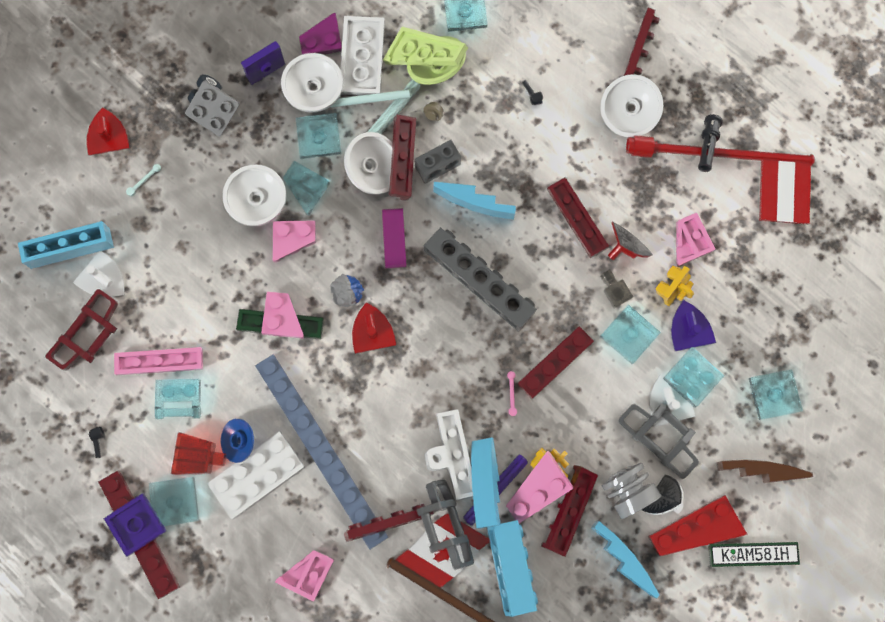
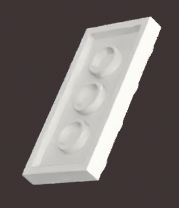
M344 16L340 69L343 77L341 95L360 96L380 93L384 18Z
M279 431L254 449L245 461L233 464L207 484L233 520L304 469L305 466Z

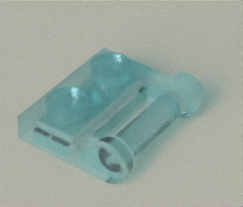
M156 380L155 419L192 416L193 419L200 418L201 380ZM164 402H192V408H164Z

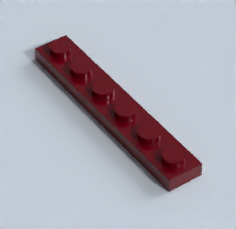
M116 471L98 481L113 512L134 499L120 471ZM156 539L135 552L158 599L180 588Z

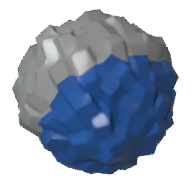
M341 274L330 284L333 301L337 305L348 308L356 305L362 298L364 288L355 277Z

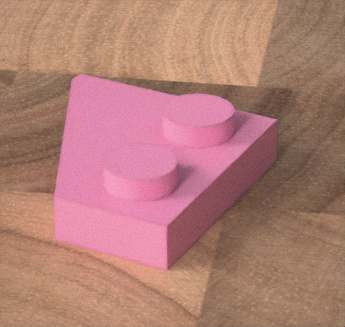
M697 212L676 222L677 267L715 250Z
M273 221V262H279L281 258L289 254L293 255L299 252L300 249L316 243L315 221Z
M267 292L262 335L304 339V334L288 293Z
M313 550L304 559L277 578L275 583L314 602L334 559Z

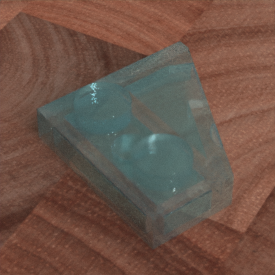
M293 161L283 177L308 216L330 184L329 180L296 161Z

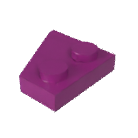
M332 13L299 36L302 55L307 53L326 55L342 52L336 13Z

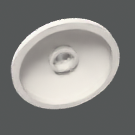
M307 53L294 58L286 66L281 78V87L286 100L293 107L304 112H319L331 107L338 100L343 89V77L340 68L332 59L318 53ZM316 86V87H317L316 90H314V91L310 90L311 87Z
M626 75L616 79L606 88L601 100V114L605 124L614 133L623 137L642 136L648 133L657 125L663 112V98L659 88L650 79L641 75ZM633 104L635 105L636 109L634 111H629L627 108L628 105Z
M366 132L356 136L348 144L344 155L345 170L351 182L361 191L373 195L388 192L390 187L393 143L382 134Z
M248 165L236 170L227 179L223 189V203L227 212L234 220L247 226H261L273 221L281 213L286 202V188L281 177L274 170L262 165ZM260 197V201L253 202L254 198Z

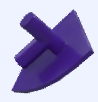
M683 300L672 320L671 335L674 350L680 351L716 343L714 332L705 315L694 305Z

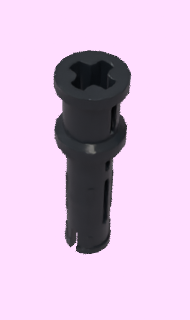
M715 114L707 115L704 119L705 129L701 134L703 146L698 169L702 172L711 171L715 145L721 135L719 129L723 124V119Z

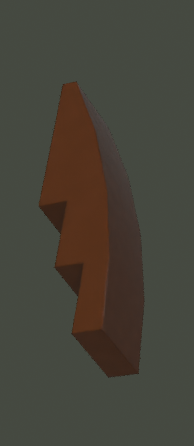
M732 460L716 462L718 471L739 469L740 477L762 475L763 483L813 477L812 472L769 461Z

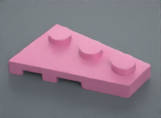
M549 451L545 453L506 505L519 524L573 489L572 484Z

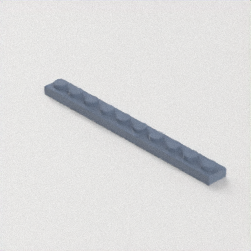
M272 354L256 364L255 367L353 524L360 522L362 526L370 524V520L376 518L275 355ZM385 531L363 537V540L370 550L389 537Z

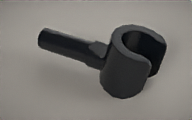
M524 80L522 84L528 91L531 104H542V92L534 93L528 82Z
M100 426L89 431V437L94 445L95 459L101 458L98 439L105 437L103 428Z

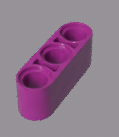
M403 208L382 209L385 268L407 267Z

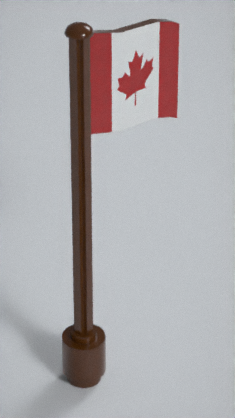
M448 513L433 523L439 543L456 538ZM461 522L464 534L468 536L474 557L479 550L490 543L489 538ZM426 532L398 558L394 560L395 557H391L387 561V569L390 567L477 622H495L441 589L442 586L459 574L463 568L453 569L447 549L431 553L429 549L431 545ZM460 545L456 546L460 560L464 563Z

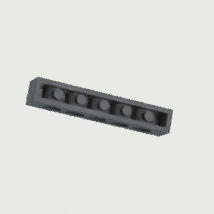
M440 227L424 244V251L519 332L535 314L537 309L534 302L527 297L524 299L518 294L519 290L510 283L508 285L502 280L503 276L498 271H491L484 259L479 256L476 258L470 253L471 249L466 244H460L455 240L456 237L448 229L443 230ZM446 247H452L455 252L447 255L443 250ZM466 260L471 266L465 269L459 263ZM477 274H483L486 276L487 280L484 282H478L475 279V276ZM498 287L502 290L503 294L495 296L492 294L491 289ZM515 301L518 304V309H509L507 303Z

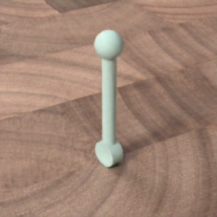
M155 164L153 169L135 186L127 188L126 193L129 196H134L135 190L155 172H159L161 166Z

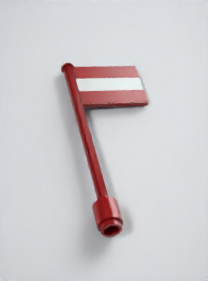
M647 136L628 137L626 143V154L636 157L651 158L656 152L701 156L702 147L657 143V141H654V137ZM715 148L713 157L761 161L759 221L810 224L811 166L815 163L813 154L809 156Z

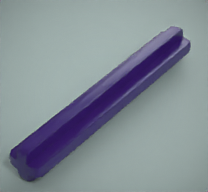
M519 454L499 476L500 481L497 482L499 495L528 464V461ZM474 505L463 516V519L471 526L476 522Z

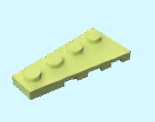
M401 27L383 61L386 65H459L468 47L462 42Z

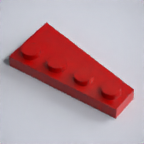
M723 495L648 537L658 556H664L748 534L726 495Z

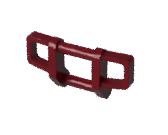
M97 289L86 305L81 308L82 312L64 335H60L58 341L45 355L46 359L64 371L72 367L81 357L92 363L95 359V354L111 333L114 334L118 329L109 322L118 306V302L102 290ZM100 296H104L111 302L104 318L91 310ZM90 316L105 328L86 351L71 339ZM63 344L76 352L65 364H61L54 359V355Z

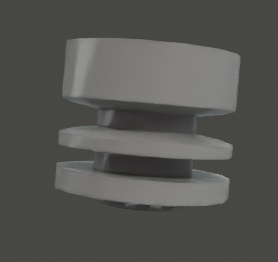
M642 463L625 467L610 476L607 482L602 485L604 490L611 487L615 488L607 496L608 498L620 497L614 508L621 519L640 511L661 497L654 483L643 485L642 482L649 476L648 472L640 476L637 475L644 468Z

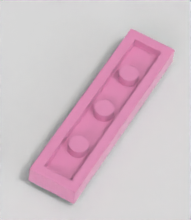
M201 347L114 353L115 375L203 370V349Z

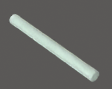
M409 89L338 98L331 107L411 98V92Z

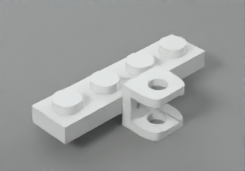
M457 409L438 413L436 417L443 446L431 448L424 454L427 469L438 471L448 468L455 500L472 497V469L459 411ZM433 456L438 457V463L433 461Z

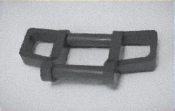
M661 403L652 415L637 404H632L619 418V423L633 435L632 437L636 441L644 444L661 460L660 462L665 467L668 466L680 478L685 479L699 464L697 457L686 446L696 432L692 428H687L670 413L665 404ZM632 410H637L648 418L636 432L624 421ZM660 416L683 435L668 453L664 452L645 435ZM682 449L693 460V463L684 472L679 471L670 463Z
M437 480L426 484L431 504L417 509V513L422 518L431 545L429 546L430 552L435 553L447 549L454 570L473 565L474 559L469 539L464 534L455 508L457 504L447 481ZM436 486L439 487L445 501L440 500ZM447 510L456 538L439 543L429 513ZM460 545L464 563L460 560L456 546Z

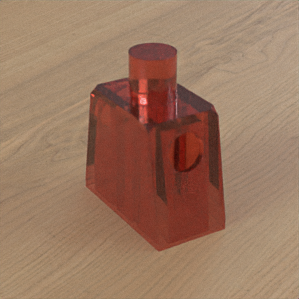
M178 432L171 474L178 476L211 474L213 465H225L226 453L215 452L216 443Z

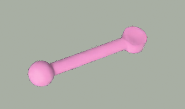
M513 371L507 374L510 382V409L508 411L510 416L517 414L514 400V378L516 375Z

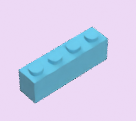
M103 221L18 243L21 262L30 269L114 248L110 228Z
M516 520L501 523L498 526L487 527L505 616L513 617L537 611L538 599L532 589L533 575L527 565L528 552L526 547L523 546L522 538L524 533L522 526Z

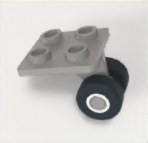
M202 74L196 82L199 89L191 90L188 95L190 105L185 115L217 136H221L240 103L221 91L222 86L216 79Z

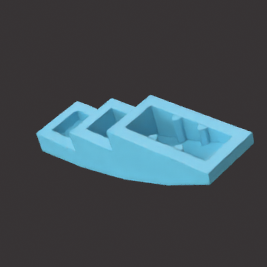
M434 182L433 192L454 204L485 215L514 220L516 206L495 204L496 196L475 194L476 186Z
M491 437L472 441V490L476 528L478 529L500 525L497 504L500 503L497 485L500 479L494 439Z
M596 521L591 529L608 541L604 550L621 562L616 570L651 597L657 599L659 593L635 555L612 531L600 521Z

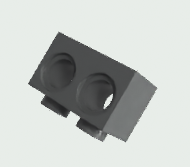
M452 140L415 158V168L425 184L461 165V155Z

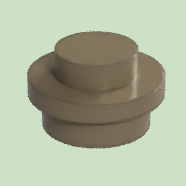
M430 102L425 105L423 111L429 120H441L443 108L440 104Z

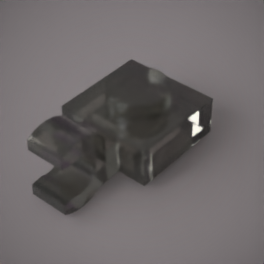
M610 269L600 275L603 282L608 286L603 291L613 308L633 298L624 280L622 279L617 282Z

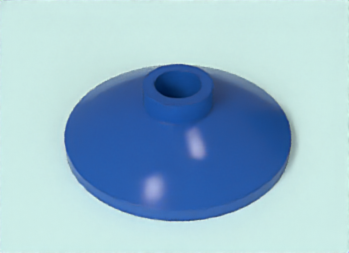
M232 419L225 425L221 434L222 452L231 462L240 463L245 461L253 450V431L245 420Z

